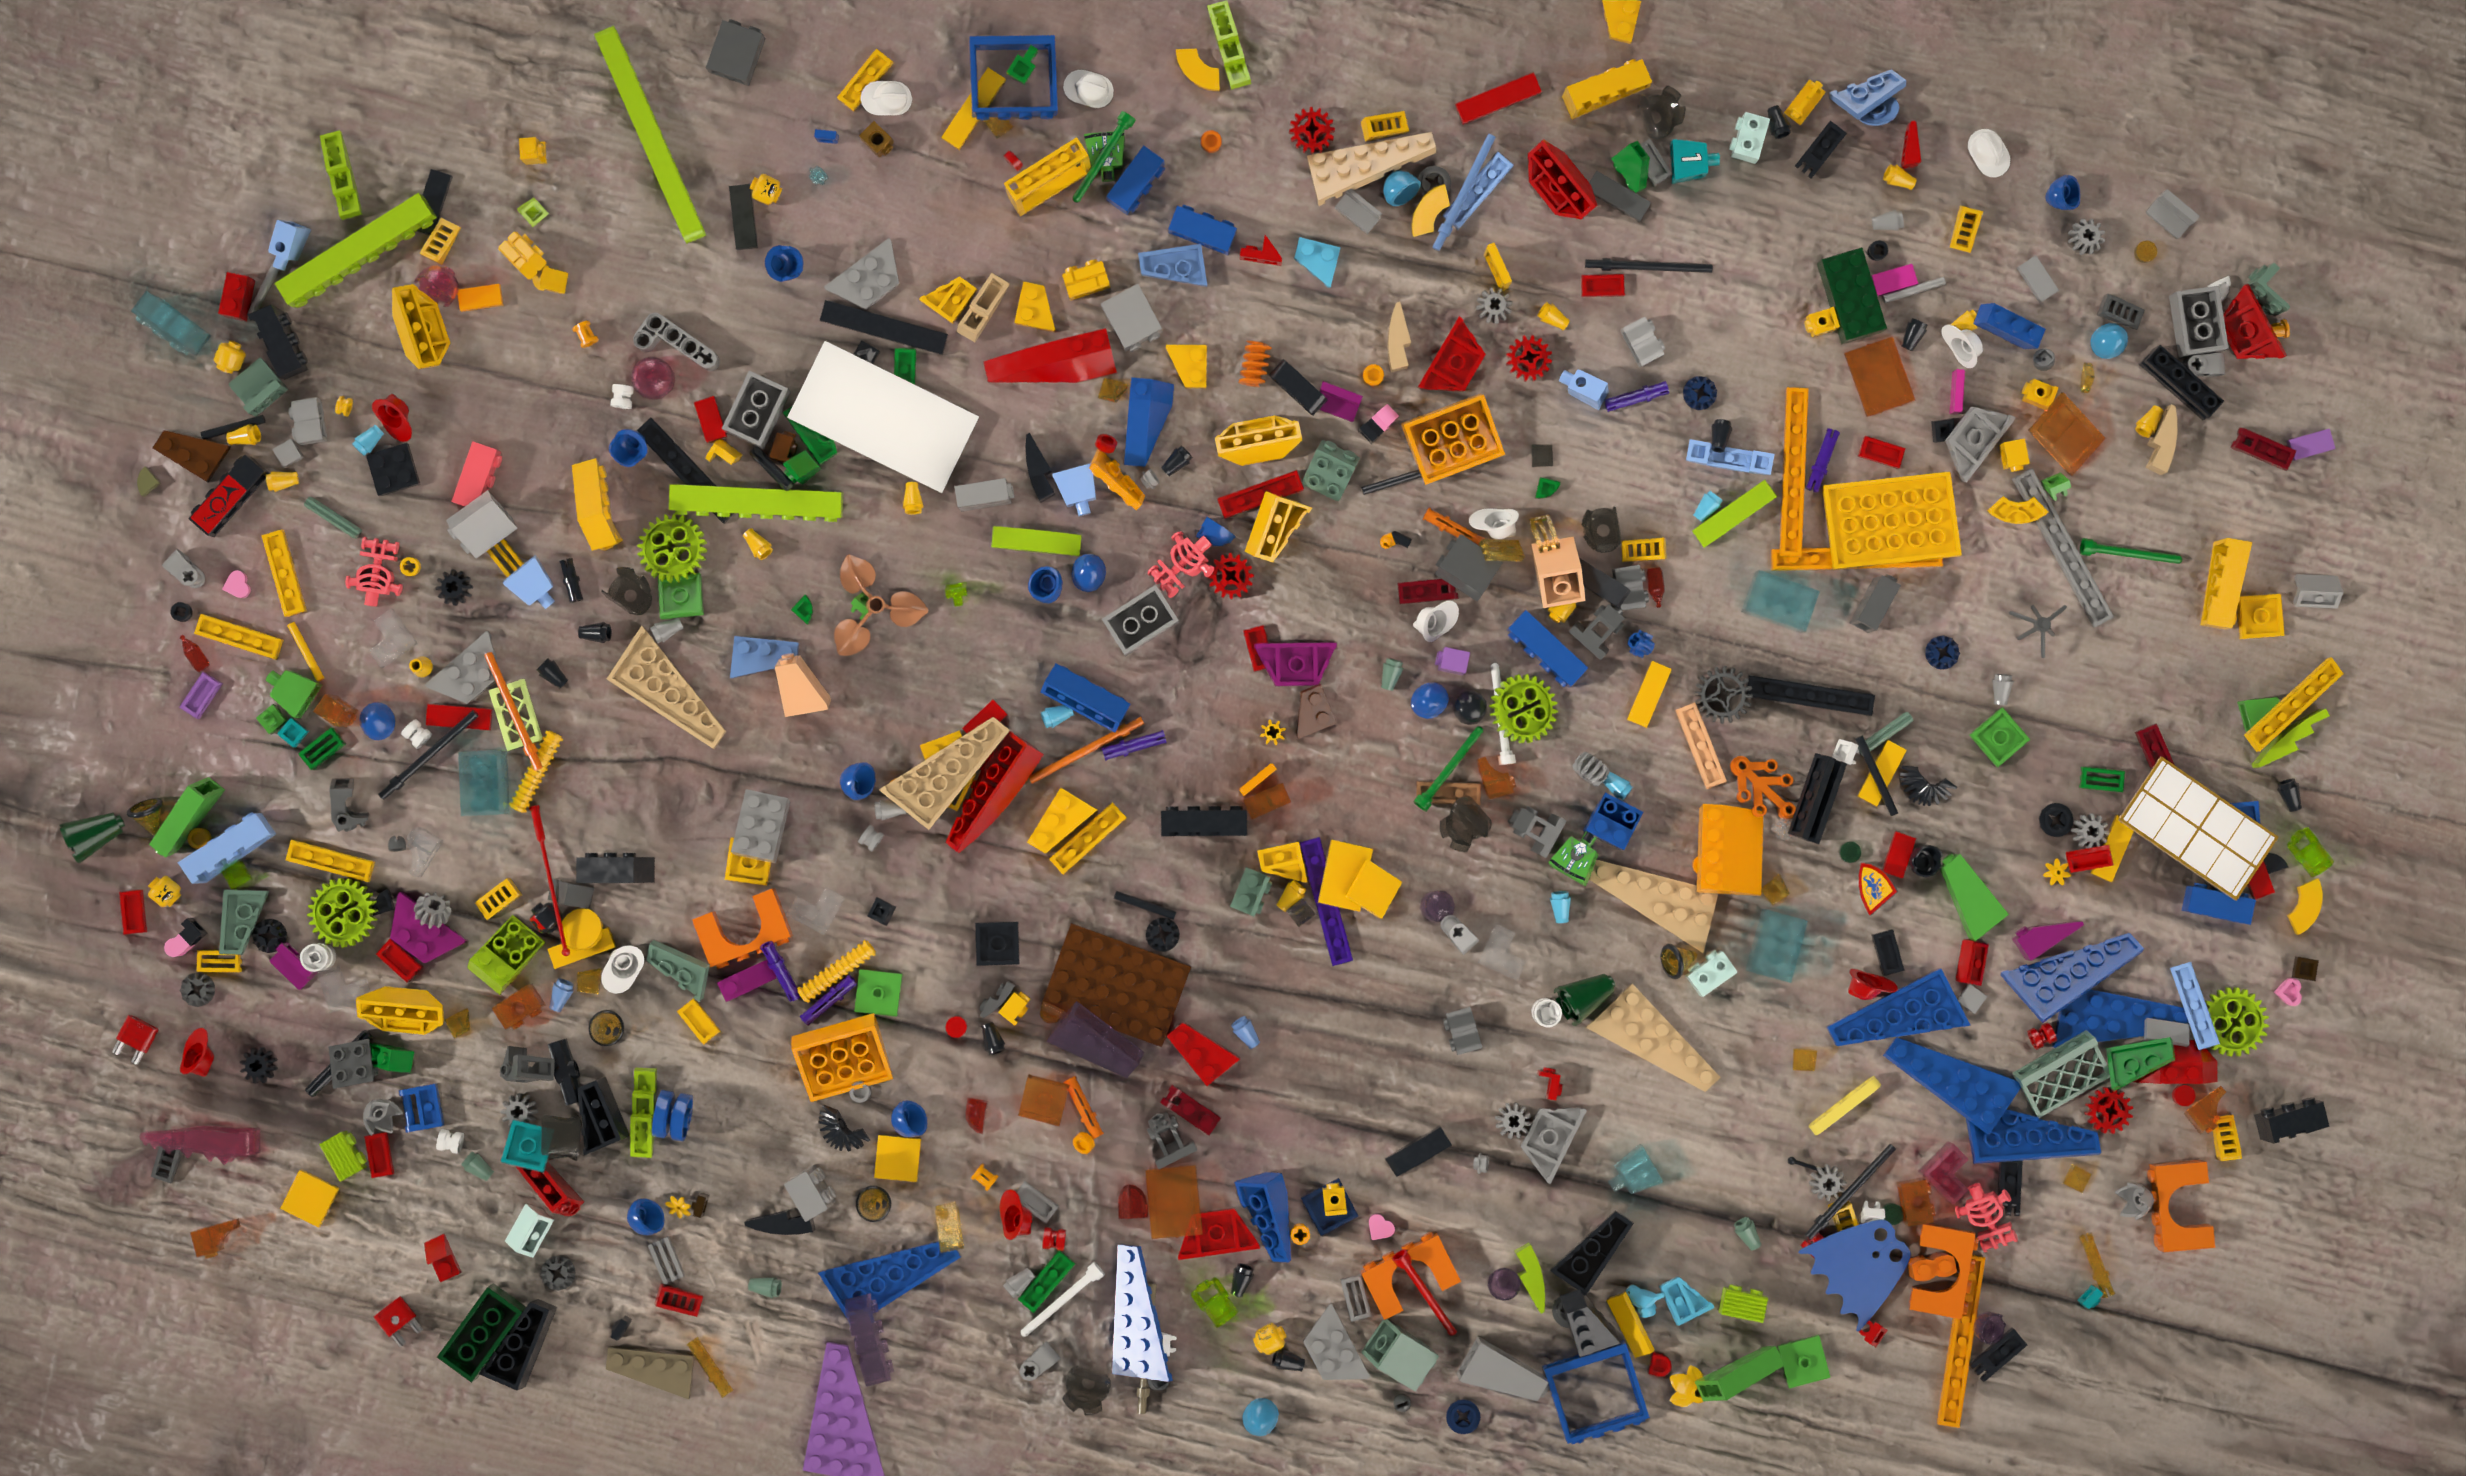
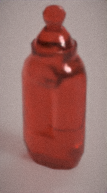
M1660 567L1649 568L1646 573L1648 590L1653 600L1657 603L1656 607L1660 608L1665 593L1663 571Z
M181 635L180 639L182 640L184 655L198 673L210 666L209 661L200 647L191 640L185 639L184 635Z

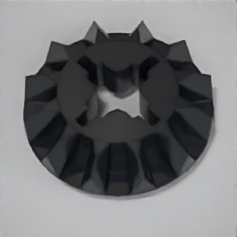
M2060 803L2048 804L2041 810L2038 818L2040 828L2045 834L2052 837L2066 835L2071 830L2074 822L2071 810ZM2058 814H2060L2058 820L2062 825L2054 824L2053 826H2051L2053 820L2050 816H2057Z
M1157 918L1146 929V940L1149 946L1156 951H1169L1179 941V928L1171 919ZM1160 925L1164 932L1172 931L1171 934L1166 936V944H1164L1161 938L1153 937L1159 934Z
M275 919L261 920V922L255 925V929L251 934L253 936V944L256 945L258 950L266 953L277 952L276 948L281 943H286L287 940L286 928ZM268 930H270V933L277 936V938L270 939L267 942V938L261 935L268 933Z

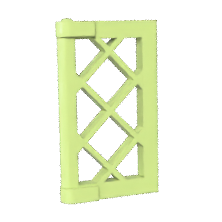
M525 679L506 684L511 696L521 702L517 709L519 713L523 705L526 704L530 718L528 720L521 716V719L527 722L526 730L530 724L533 726L535 736L530 737L532 744L541 742L543 736ZM521 687L523 700L512 695L516 688ZM499 688L489 690L507 751L523 747L521 738L514 743L511 741L510 730L518 734V731L512 729L513 720L509 726L506 724L503 711H509L505 708V702L503 706L500 705L497 695L500 694Z

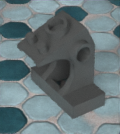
M1608 604L1605 607L1601 605L1594 613L1596 618L1586 628L1577 621L1569 631L1600 660L1609 651V648L1603 642L1612 632L1617 634L1624 626L1622 623L1625 619L1622 616L1623 611L1612 604ZM1599 621L1609 628L1602 637L1592 629Z
M333 778L331 780L329 789L331 820L338 832L342 830L345 832L351 831L357 827V824L364 826L369 817V813L352 812L346 806V799L353 795L354 778Z
M1529 806L1526 809L1519 808L1517 810L1515 808L1511 818L1507 821L1510 823L1509 827L1514 829V834L1522 838L1527 835L1534 839L1535 843L1531 851L1547 858L1566 820L1551 813L1547 821L1537 816L1538 811ZM1536 821L1544 826L1539 836L1530 832Z
M507 1046L504 1062L500 1068V1077L506 1081L520 1083L538 1080L553 1081L555 1059L527 1056V1048ZM528 1062H535L533 1067L528 1066Z
M1168 1112L1156 1114L1148 1121L1150 1128L1147 1131L1152 1140L1156 1139L1164 1154V1156L1155 1160L1158 1169L1197 1151L1198 1148L1194 1141L1186 1145L1183 1144L1176 1130L1179 1128L1175 1117H1170ZM1171 1129L1176 1140L1165 1145L1160 1134Z

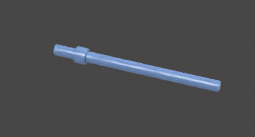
M1487 135L1445 222L1441 224L1438 230L1439 234L1432 247L1433 249L1440 251L1446 237L1450 236L1453 230L1452 225L1496 138L1495 136Z

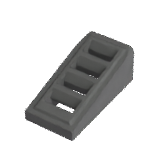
M2106 294L2103 297L2097 316L2138 330L2145 310L2114 295ZM2112 303L2114 304L2112 312H2109L2108 310L2110 304ZM2118 306L2122 307L2119 316L2116 315ZM2128 309V315L2126 319H2124L2123 315L2125 313V310ZM2133 311L2137 313L2134 323L2130 321Z
M166 1134L161 1139L151 1177L170 1184L173 1182L187 1143L186 1139L172 1134ZM165 1152H169L175 1155L171 1156L169 1154H166ZM162 1160L171 1162L172 1165L164 1163ZM159 1168H163V1169L169 1170L170 1172H169V1173H166V1172L160 1171Z

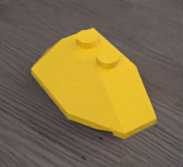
M414 284L393 287L392 316L405 356L418 369L439 366L450 345V340L437 302L420 291Z
M1275 415L1233 423L1215 437L1218 456L1240 466L1284 458L1302 441L1298 421H1291Z
M384 986L356 998L357 1017L362 1020L365 1019L369 1024L382 1031L426 1035L444 1023L443 1005L427 990Z

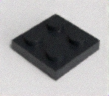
M408 443L366 455L378 496L421 485Z
M1019 921L975 923L977 966L1020 964Z

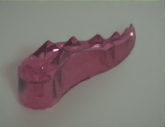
M197 1126L145 1131L139 1136L145 1146L150 1143L153 1149L157 1146H162L168 1154L174 1149L180 1150L186 1158H189L193 1152L204 1154L210 1162L214 1157H217L223 1165L234 1161L237 1157L255 1155L261 1152L260 1128Z

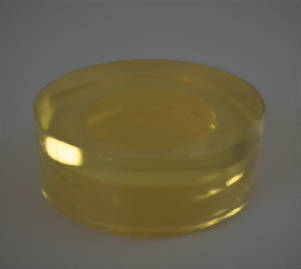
M2147 240L2140 242L2134 249L2135 258L2142 263L2152 261L2157 255L2156 245Z

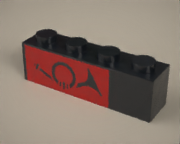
M244 455L236 459L231 471L221 476L217 487L209 490L202 504H198L192 509V515L188 519L207 536L215 537L265 481L266 474H270L252 457Z

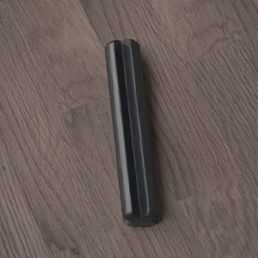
M758 446L750 450V455L785 491H789L794 486V482Z

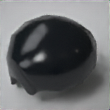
M1473 690L1464 691L1456 699L1455 716L1461 723L1466 725L1477 724L1485 716L1487 710L1486 700L1481 693Z
M1918 846L1911 853L1910 868L1917 876L1925 878L1934 876L1942 867L1941 858L1943 853L1935 846Z

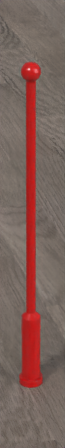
M531 806L529 811H531L537 841L540 842L563 947L561 953L563 956H569L570 950L566 945L544 844L546 838L539 811L540 806Z

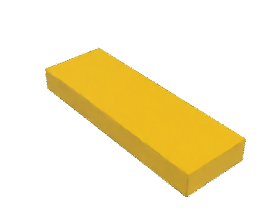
M876 48L837 96V99L855 112L862 103L861 93L865 86L871 82L880 81L894 64L893 61Z
M1651 661L1626 720L1645 728L1648 727L1672 670L1671 668Z
M1886 740L1875 761L1887 787L1907 751L1889 740ZM1869 772L1857 797L1874 806H1878L1882 796L1871 772Z
M2115 815L2109 829V835L2106 836L2107 841L2102 845L2110 846L2114 866L2092 869L2090 873L2108 882L2113 881L2134 832L2118 820L2119 815Z
M610 927L602 929L601 939L597 945L589 950L576 951L567 946L570 954L569 956H563L561 953L563 949L562 944L548 948L554 969L616 948Z
M1627 1292L1609 1297L1606 1301L1634 1357L1637 1358L1652 1353L1655 1349Z

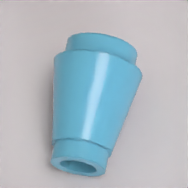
M374 425L354 438L355 441L352 445L365 456L367 453L370 454L384 433Z
M1709 491L1703 495L1693 516L1703 523L1721 507L1720 504L1723 500L1712 491Z
M1064 705L1045 708V711L1041 712L1046 728H1054L1071 716H1074L1073 710Z
M1611 772L1603 782L1612 794L1621 800H1624L1633 789L1629 781Z
M1568 891L1552 892L1550 902L1556 923L1569 922L1571 897Z

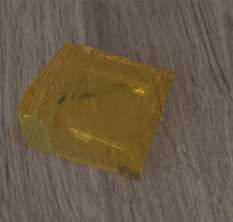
M990 117L984 121L996 139L1014 128L1009 120H999L998 117Z
M1104 378L1098 398L1117 403L1127 390L1128 385L1121 381Z
M1777 874L1763 885L1761 890L1772 905H1775L1790 894L1780 874Z
M602 969L578 972L577 992L599 994Z
M468 1008L445 1019L454 1039L470 1031Z
M1793 1049V1070L1815 1071L1817 1050Z
M2072 1164L2063 1184L2083 1193L2092 1174Z

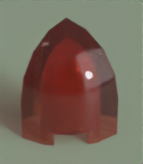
M967 1098L966 1120L975 1132L983 1134L988 1101Z
M1128 1184L1122 1188L1118 1201L1119 1219L1148 1218L1146 1196L1136 1185Z

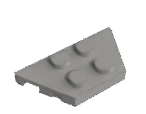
M890 238L825 285L824 288L828 292L867 310L899 286L896 261Z
M1970 407L1945 440L1962 482L1967 483L2016 419L2015 416Z
M486 631L429 680L425 686L466 704L474 701L495 682L484 656L486 653L492 652L495 660L497 659L489 631Z
M1538 1109L1520 1147L1547 1183L1551 1184L1587 1111L1586 1109Z
M1332 1303L1328 1304L1324 1313L1303 1340L1322 1379H1369L1370 1375Z

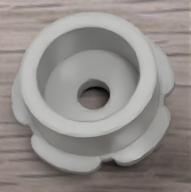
M1151 469L1146 472L1143 471V477H1141L1143 485L1146 488L1155 489V486L1159 484L1156 474Z
M1479 1153L1478 1157H1474L1473 1168L1477 1170L1478 1174L1481 1172L1487 1173L1489 1157Z

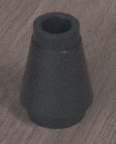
M1776 105L1769 108L1767 112L1770 119L1771 135H1774L1775 139H1781L1791 134L1790 128L1792 126L1780 107Z
M1912 318L1911 322L1907 323L1901 347L1913 351L1927 332L1926 328L1928 325Z
M1717 419L1711 426L1712 450L1721 453L1725 451L1732 427L1730 421Z
M1181 445L1179 448L1174 449L1161 468L1170 477L1190 464V460L1193 457Z
M605 622L579 626L578 637L580 639L599 643L611 640L612 629L610 624Z
M549 658L536 670L540 673V677L559 689L568 681L555 661H551Z
M2293 778L2279 782L2277 790L2289 811L2300 810L2302 805L2299 783H2296Z
M991 1022L981 1026L985 1051H988L989 1056L1003 1052L1005 1050V1042L994 1023Z
M1238 1263L1237 1267L1234 1268L1230 1292L1232 1295L1243 1297L1254 1277V1269L1251 1266Z
M1283 1348L1276 1351L1272 1358V1366L1280 1370L1302 1372L1305 1365V1359Z

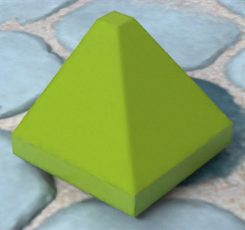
M535 198L517 208L518 212L532 227L549 214Z

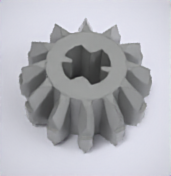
M2081 219L2079 223H2074L2072 225L2074 230L2068 232L2073 237L2068 240V243L2075 244L2072 250L2075 251L2080 248V255H2083L2085 252L2091 255L2094 253V250H2100V244L2105 242V239L2101 237L2105 234V231H2099L2098 229L2101 223L2094 225V219H2090L2088 222L2085 219ZM2084 234H2085V236H2088V235H2089L2090 239L2084 238L2083 235H2084Z
M1491 287L1490 295L1484 290L1482 292L1484 298L1478 297L1477 302L1482 305H1478L1476 310L1483 311L1479 315L1480 318L1488 316L1486 323H1490L1491 318H1494V323L1498 324L1499 317L1505 321L1507 319L1505 314H1511L1512 310L1507 307L1513 303L1512 301H1505L1509 294L1506 293L1502 296L1501 288L1495 293V289ZM1492 301L1493 304L1495 302L1499 304L1497 307L1498 310H1495V308L1492 310L1490 308Z
M1583 752L1579 755L1572 766L1573 770L1581 778L1595 787L1603 783L1610 773L1602 761L1588 752Z
M2090 813L2088 817L2081 815V821H2074L2077 828L2071 829V832L2077 833L2073 840H2080L2079 847L2086 845V848H2092L2093 846H2100V842L2106 843L2107 840L2103 835H2109V831H2104L2103 828L2107 827L2108 824L2107 822L2101 823V816L2095 818L2094 814ZM2088 828H2093L2094 832H2091L2093 835L2087 834Z
M436 892L433 893V896L429 893L424 894V897L420 896L417 899V904L414 906L415 920H421V926L428 924L429 929L433 925L439 928L442 924L448 922L451 915L450 901H444L445 896L438 897Z
M518 1093L516 1098L510 1095L508 1097L509 1102L504 1101L502 1103L507 1109H502L500 1113L507 1115L502 1120L503 1122L510 1120L509 1128H511L513 1120L529 1124V1121H536L532 1114L538 1113V1109H532L536 1101L529 1103L530 1095H526L524 1098L522 1093ZM519 1107H521L520 1110L523 1109V1114L521 1115L519 1113L516 1114L515 1111Z
M1514 1102L1513 1109H1511L1509 1103H1506L1507 1111H1504L1502 1108L1498 1109L1503 1115H1496L1495 1119L1502 1122L1497 1123L1495 1126L1496 1128L1504 1127L1500 1132L1502 1136L1508 1132V1138L1512 1139L1515 1132L1516 1137L1521 1138L1519 1131L1522 1130L1525 1134L1528 1133L1524 1125L1531 1126L1530 1121H1525L1531 1115L1530 1113L1523 1114L1526 1110L1525 1106L1518 1110L1517 1102ZM1514 1115L1518 1116L1516 1118L1518 1123L1516 1125L1512 1123V1126H1510L1509 1117L1512 1116L1514 1118Z
M1825 1164V1171L1818 1166L1817 1171L1819 1173H1811L1815 1180L1809 1181L1810 1186H1814L1811 1190L1812 1193H1818L1817 1197L1820 1200L1825 1196L1827 1201H1831V1195L1838 1199L1837 1192H1845L1840 1186L1847 1184L1846 1180L1842 1179L1844 1173L1842 1171L1838 1172L1836 1166H1833L1830 1170V1166ZM1830 1179L1832 1183H1829L1828 1187H1826L1823 1183Z

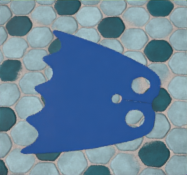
M1886 1220L1870 1221L1839 1231L1804 1247L1798 1252L1814 1256L1815 1263L1811 1274H1824L1828 1277L1829 1284L1826 1294L1837 1293L1843 1297L1840 1313L1857 1314V1332L1865 1326L1889 1296L1905 1271L1911 1256L1909 1248L1904 1242L1896 1239L1895 1229ZM1878 1228H1884L1887 1231V1238L1883 1241H1877L1874 1237V1233ZM1893 1249H1900L1902 1251V1259L1898 1262L1890 1260L1889 1254ZM1874 1251L1879 1252L1878 1258H1873L1872 1253Z

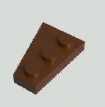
M163 430L152 448L204 481L209 482L231 446Z

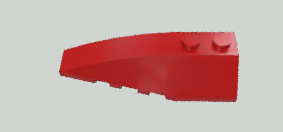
M1106 328L1051 341L983 361L988 383H1078L1117 373Z
M1009 731L979 768L981 773L977 781L973 780L970 787L973 789L968 800H964L961 817L956 818L945 843L960 853L977 839L1008 807L1044 754L1012 731Z

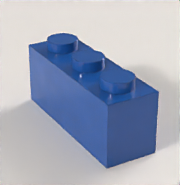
M1143 145L1109 191L1106 200L1126 215L1130 211L1134 212L1140 204L1138 200L1143 194L1146 196L1153 187L1151 183L1155 177L1159 179L1165 171L1163 167L1165 165L1164 160Z
M1187 205L1176 207L1168 228L1169 234L1201 244V246L1228 256L1237 233V228L1234 227L1232 222L1227 220L1217 221L1213 215L1205 212L1201 215L1194 212L1195 209Z
M1995 303L1981 304L1973 323L2023 349H2038L2046 330Z
M2194 883V886H2186L2181 911L2251 925L2256 900L2249 898L2250 894L2241 893L2239 899L2235 901L2216 887L2214 891L2207 889L2208 885Z

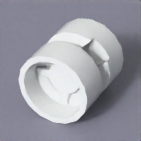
M311 944L302 950L300 961L302 966L308 971H324L334 965L336 952L329 944Z
M1541 998L1533 1004L1531 1009L1534 1021L1541 1026L1553 1027L1561 1020L1562 1010L1559 1004L1552 999Z

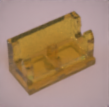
M956 1201L935 1206L940 1252L964 1249L959 1207Z

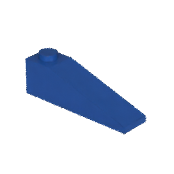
M1131 377L1124 465L1146 467L1172 408L1174 384L1153 379Z
M1265 1172L1237 1180L1234 1183L1240 1203L1243 1208L1247 1207L1252 1216L1250 1221L1253 1226L1257 1225L1262 1236L1260 1239L1272 1261L1289 1263L1291 1261L1288 1192L1282 1173Z

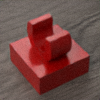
M1868 1321L1866 1324L1870 1326V1330L1868 1332L1860 1330L1859 1333L1865 1337L1864 1340L1876 1348L1888 1330L1877 1322Z

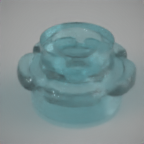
M818 165L810 168L811 174L809 178L815 185H824L828 176Z

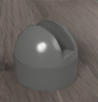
M392 836L388 842L389 851L398 852L406 850L405 839L402 836H398L397 839L396 836Z
M1405 1394L1397 1395L1394 1398L1395 1409L1399 1412L1408 1411L1411 1407L1410 1398ZM1406 1401L1408 1402V1404L1401 1406L1399 1408L1397 1406L1398 1404L1404 1403Z

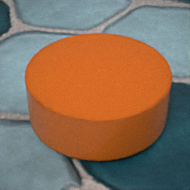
M1214 130L1203 133L1201 137L1202 148L1209 153L1218 151L1222 145L1220 134Z

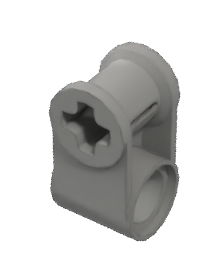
M2224 353L2194 355L2182 362L2195 376L2214 377L2225 375Z
M178 549L162 564L171 575L186 586L199 588L205 583L204 573Z
M1447 915L1442 919L1441 929L1463 955L1479 942V939L1456 916Z
M1046 1341L1022 1363L1020 1368L1021 1377L1027 1381L1036 1379L1045 1370L1053 1366L1060 1359V1356ZM1026 1365H1028V1367H1035L1033 1375L1032 1373H1025L1027 1369Z

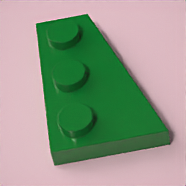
M793 406L783 412L785 418L819 465L837 455L834 440L787 418Z

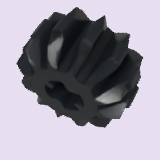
M454 569L451 570L450 575L447 572H443L445 579L438 578L437 581L442 584L435 587L436 590L442 591L439 593L438 598H445L444 603L449 604L452 602L453 606H457L459 601L463 604L466 603L464 596H472L471 593L467 592L468 589H473V585L467 584L471 578L468 576L464 577L465 572L463 571L457 574V571ZM452 584L458 587L457 591L451 589Z
M260 1047L259 1050L251 1048V1053H244L246 1060H241L240 1064L245 1065V1068L241 1069L240 1072H247L245 1079L249 1080L252 1078V1082L256 1084L259 1080L262 1083L267 1082V1077L273 1078L274 1074L272 1071L278 1070V1067L273 1065L278 1059L270 1058L273 1052H266L265 1047ZM256 1062H260L259 1064H262L261 1069H258L259 1066L256 1067Z

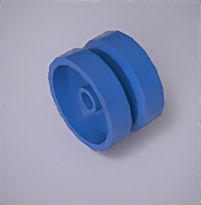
M661 1090L653 1116V1137L665 1138L670 1132L672 1140H685L692 1117L693 1095L681 1093L676 1099L673 1091Z

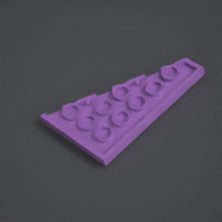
M827 1342L803 1471L830 1476H885L874 1433L868 1418L869 1415L864 1404L865 1401L856 1376V1369L851 1358L849 1345Z

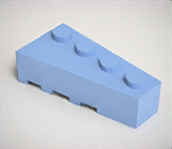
M253 812L247 814L242 818L243 821L241 823L230 826L224 831L225 833L211 839L206 845L177 862L192 884L209 882L275 836V831L262 813L254 814Z

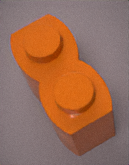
M1936 1252L1928 1257L1916 1256L1910 1258L1907 1265L1909 1276L1916 1281H1928L1935 1276L1948 1277L1957 1272L1954 1256L1946 1252Z

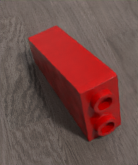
M548 1161L544 1173L515 1166L552 1213L569 1217L575 1215L580 1210L584 1200Z

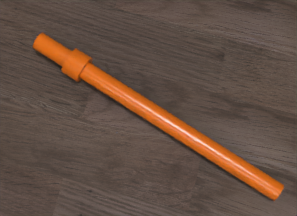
M486 653L484 655L522 740L526 757L529 756L534 770L538 771L543 766L537 755V747L535 743L532 744L493 653Z
M1140 716L1127 724H1121L1116 733L1112 731L1030 775L1029 780L1031 784L1121 736L1123 738L1131 734L1130 731L1144 725V721Z

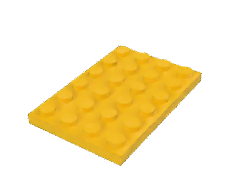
M1950 472L1822 486L1833 570L1960 557L1962 555Z

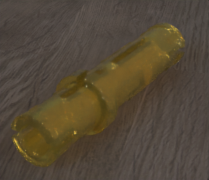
M2092 1232L2086 1233L2089 1242L2086 1241L2084 1234L2080 1235L2079 1239L2093 1271V1280L2097 1281L2099 1290L2103 1293L2102 1298L2108 1297L2105 1288L2108 1289L2110 1296H2113L2115 1291L2108 1277L2110 1274L2104 1267Z
M699 1337L686 1344L709 1377L707 1380L709 1383H713L721 1398L732 1392L733 1388H731L723 1376V1370H719L699 1340Z

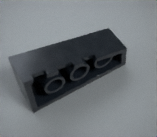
M1179 806L1166 807V811H1161V837L1247 836V810H1243V806H1230V810H1221V806H1209V810H1200V806H1187V810L1179 811Z
M1615 1210L1557 1262L1550 1271L1577 1290L1581 1289L1587 1295L1634 1222Z
M540 1299L531 1301L517 1319L511 1331L502 1340L501 1345L492 1354L486 1366L482 1368L479 1375L516 1391L525 1388L557 1307Z

